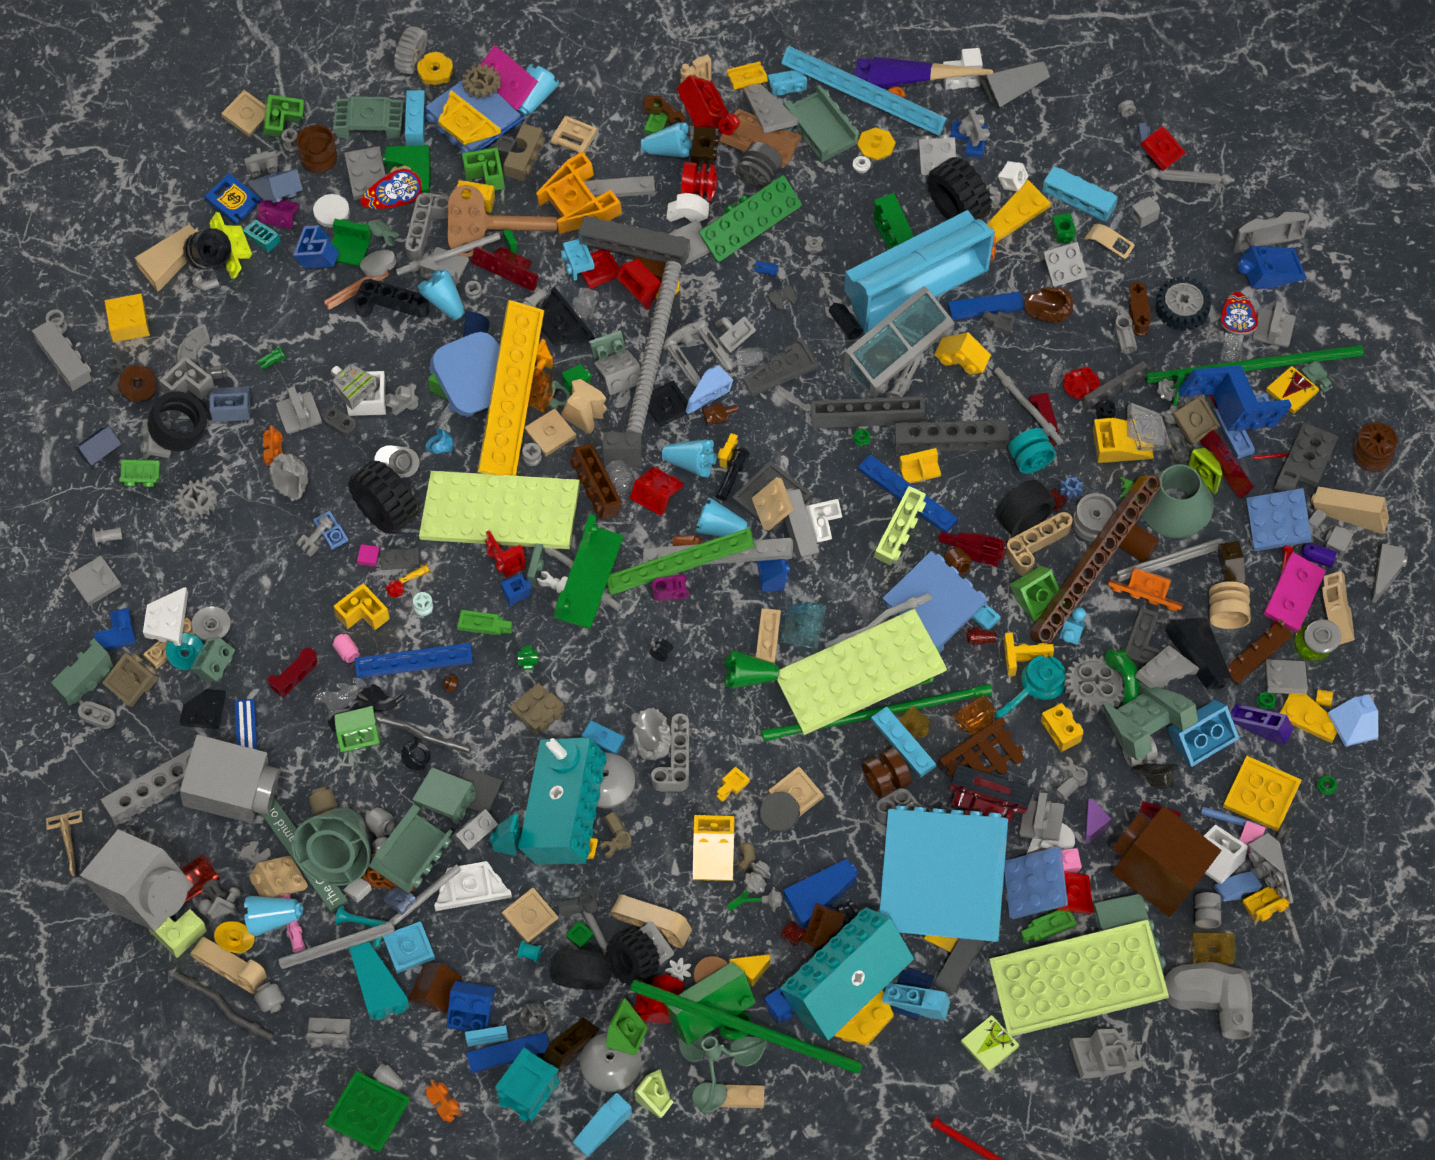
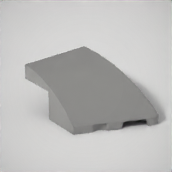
M1098 1029L1090 1038H1072L1069 1042L1081 1079L1114 1075L1134 1070L1144 1065L1141 1059L1137 1060L1130 1051L1131 1047L1123 1041L1116 1029Z

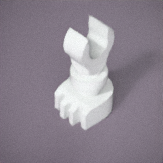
M546 571L541 572V575L546 578L545 580L537 578L540 586H551L552 589H557V593L564 590L568 579L565 576L561 580L553 578Z

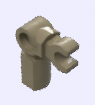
M611 812L604 817L612 834L616 836L611 842L604 841L600 844L601 849L610 848L605 853L606 858L612 857L616 850L627 849L632 845L631 836L625 831V827L616 812Z

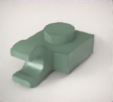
M379 219L368 222L372 234L377 237L383 236L386 244L389 246L396 244L392 241L391 237L398 238L399 234L393 232L391 227Z
M1317 361L1301 369L1300 373L1314 385L1317 384L1323 393L1330 390L1329 385H1331V382L1326 378L1327 373Z

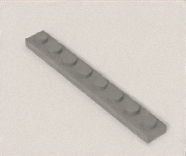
M792 538L754 540L755 547L703 565L791 559L793 540ZM696 545L644 548L643 563Z

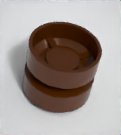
M310 125L302 129L297 136L296 143L303 168L311 173H324L332 169L337 162V151L332 131L322 125Z
M894 747L879 754L880 760L874 756L861 764L869 787L879 799L893 793V786L898 790L912 783L909 769L900 753Z

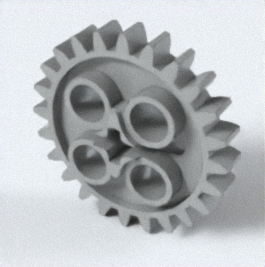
M1093 654L1092 659L1085 655L1084 661L1080 657L1077 663L1073 661L1071 667L1067 669L1063 685L1066 687L1065 693H1070L1068 699H1075L1073 705L1080 703L1081 710L1087 707L1088 713H1090L1091 709H1094L1095 713L1098 714L1099 709L1105 713L1103 702H1107L1112 707L1114 705L1118 707L1120 702H1123L1124 679L1117 670L1111 669L1103 661V656L1097 659L1095 654Z

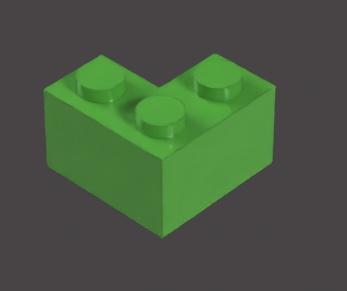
M268 94L265 104L262 135L280 137L283 132L284 121L300 123L303 115L304 100Z
M497 147L462 153L466 180L484 177L485 184L494 186V191L505 189Z

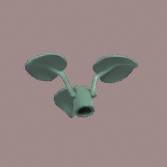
M708 1033L689 1045L679 1038L681 1054L687 1061L697 1062L701 1060L703 1055L709 1061L712 1084L708 1082L699 1084L694 1089L692 1096L693 1102L700 1112L708 1113L718 1109L727 1097L726 1087L723 1084H716L713 1060H717L723 1051L730 1057L734 1056L736 1064L751 1066L761 1058L767 1045L765 1039L745 1037L735 1040L731 1044L732 1052H730L724 1045H719L717 1039Z

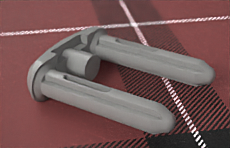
M701 320L677 329L665 339L663 349L668 350L691 385L697 387L701 379L678 347L677 343L683 341L686 347H690L696 342L692 335L696 336L699 334L723 368L731 370L733 367L731 359L709 330L708 322Z

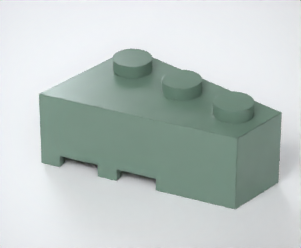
M94 638L89 642L91 646L85 653L80 652L77 655L79 659L71 667L67 665L51 682L54 691L68 706L77 703L84 694L95 689L97 684L105 679L114 668L108 652Z

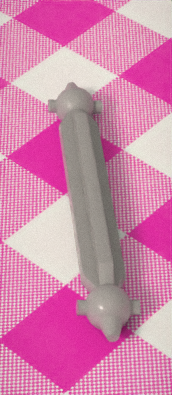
M1151 168L1144 172V174L1152 179L1159 177L1162 180L1218 184L1221 182L1223 185H1228L1235 181V179L1227 174L1220 176L1217 173L1171 169L1164 171L1161 169L1158 171L1156 168Z

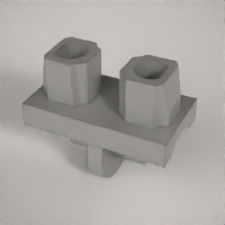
M969 109L968 116L961 120L962 124L958 129L961 134L969 136L972 146H977L980 141L988 139L990 132L987 128H981L984 124L983 115H977L974 109Z
M256 148L257 154L244 158L247 173H250L253 178L259 177L261 175L260 170L267 168L268 173L278 171L277 166L279 163L276 151L269 153L268 151L261 152L260 148Z
M416 385L399 386L396 390V395L390 393L386 395L385 405L392 408V414L397 415L406 408L414 410L418 407V397L414 394Z

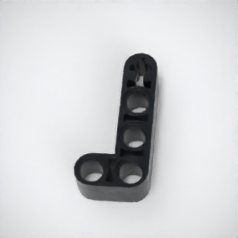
M374 279L364 280L354 298L355 310L360 317L369 316L375 304L420 318L426 317L430 313L429 301L420 293Z

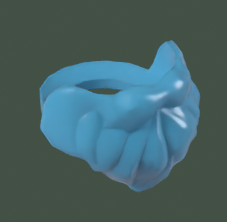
M437 428V435L428 440L425 445L426 450L429 453L435 454L452 452L454 447L452 436L447 431ZM440 440L438 443H435V444L432 446V449H431V445H432L434 442Z

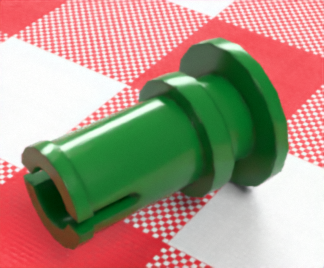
M278 344L276 345L278 349H272L271 353L257 359L258 364L266 361V363L260 365L262 370L276 362L280 363L279 360L281 359L287 361L283 349Z

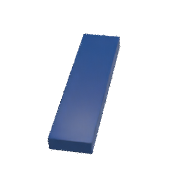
M1020 291L948 302L952 320L983 316L985 311L998 314L999 311L1006 313L1024 310Z
M544 1032L466 1052L471 1074L512 1064L523 1048H526L537 1057L542 1056L549 1046L547 1033Z

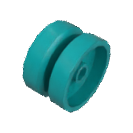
M1042 428L1027 430L1016 436L1008 445L1011 457L1015 460L1017 468L1023 474L1034 473L1048 466L1054 460L1057 453Z

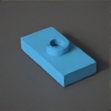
M593 721L589 722L581 738H591L599 748L614 754L618 753L625 741L624 736Z

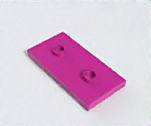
M494 45L481 63V67L487 64L488 68L493 66L494 71L498 70L501 83L497 93L518 110L536 86L538 80L499 47Z
M1292 552L1263 615L1276 622L1279 619L1283 620L1286 628L1297 633L1301 628L1326 570Z

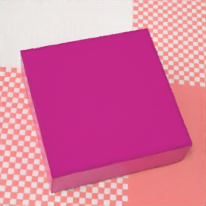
M361 544L357 563L376 567L380 547Z

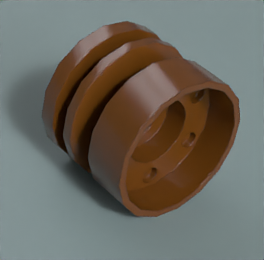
M1373 422L1363 426L1359 431L1353 450L1354 461L1357 465L1370 472H1379L1386 469L1393 459L1398 443L1395 431L1390 426L1380 422Z

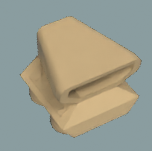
M582 379L572 381L573 393L567 400L561 416L590 434L595 428L593 418L603 419V414L607 410L604 404L606 397L595 387Z

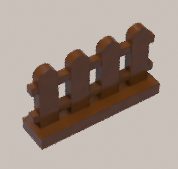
M1001 717L939 759L937 766L941 771L947 768L946 774L948 777L951 775L954 777L957 764L962 766L968 765L971 769L987 774L995 770L998 774L1003 775L1008 770V765L1006 764L1008 760H1011L1014 764L1022 762L1024 758L1021 753L1023 748L1021 745L1017 747L1009 737L1011 732L1003 729L1006 722ZM993 736L994 740L990 742L988 739ZM996 744H999L1007 754L1003 758L993 747ZM978 747L979 750L974 753L973 749ZM983 754L991 766L986 768L978 757ZM962 757L963 761L958 763L957 760Z

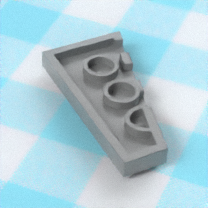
M752 84L743 88L744 95L764 133L798 125V119L764 86Z

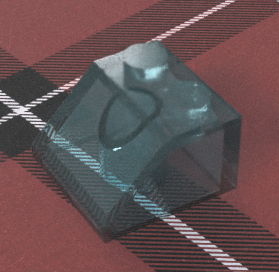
M812 602L789 606L780 642L818 650L826 619L827 606Z

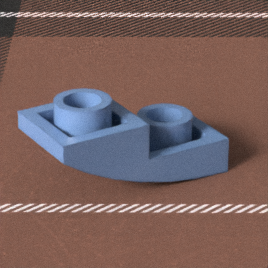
M328 511L313 519V522L318 527L321 524L319 519L325 515L334 521L333 527L331 529L326 528L321 534L333 550L349 540L340 524L338 525L332 513Z
M1253 871L1229 877L1222 884L1217 883L1214 886L1223 902L1240 899L1243 893L1260 891L1262 887Z

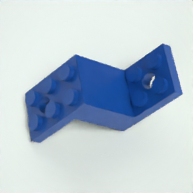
M1241 365L1194 369L1178 390L1180 397L1207 396L1212 394L1228 431L1256 430L1264 427L1273 428L1278 425V422L1287 414V411L1292 406L1289 399L1258 402Z

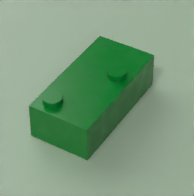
M733 962L678 995L733 1016L738 1015L756 1003L745 972ZM665 1003L676 1035L687 1045L722 1025Z

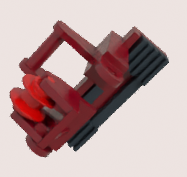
M957 764L952 785L949 789L955 791L952 805L965 808L964 815H970V811L982 812V816L988 817L989 813H1000L1001 818H1008V824L1015 818L1017 812L1027 813L1034 791L1033 788Z

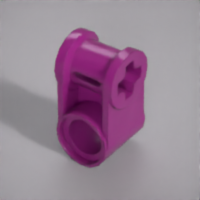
M680 574L656 578L652 583L653 598L657 601L687 598L690 595L689 590L686 588L687 577Z

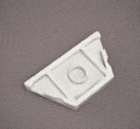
M186 587L147 605L143 628L145 638L157 639L164 643L168 640L174 642L176 646H181L188 598Z
M485 861L459 866L461 871L440 888V894L434 906L435 911L512 898V894L503 884L501 878L493 871L489 863Z

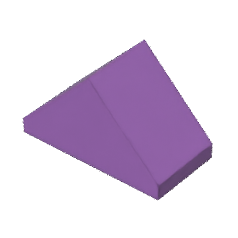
M1089 799L1087 804L1085 843H1090L1107 830L1112 820L1093 799Z

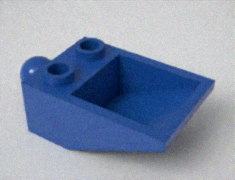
M1251 246L1242 255L1237 264L1238 271L1246 274L1251 287L1256 289H1268L1307 278L1294 248Z

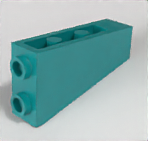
M369 941L349 947L370 1020H381L386 1015L393 1013L401 1014L406 1009H409L406 995Z

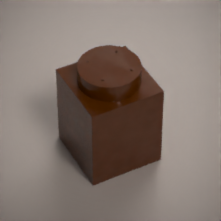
M1163 805L1153 819L1140 812L1111 850L1122 857L1112 873L1170 918L1222 850Z

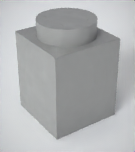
M197 735L180 788L182 804L185 807L252 824L256 812L268 815L275 796L280 769L268 766L267 752Z
M119 829L79 875L110 911L152 931H156L167 917L179 911L185 902L187 892L193 886L191 881L162 848Z

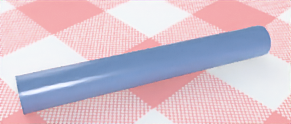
M1203 807L1201 811L1202 815L1245 827L1246 821L1261 826L1260 823Z

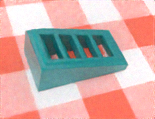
M256 219L243 229L244 234L267 253L281 242L279 234Z

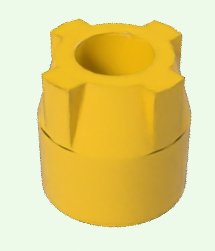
M1318 689L1316 703L1331 707L1333 692Z

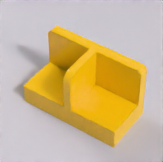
M936 448L900 456L899 467L903 479L909 483L941 476Z

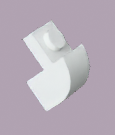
M678 194L676 201L668 203L666 219L673 222L686 217L691 222L696 220L700 222L708 219L709 203L695 194Z

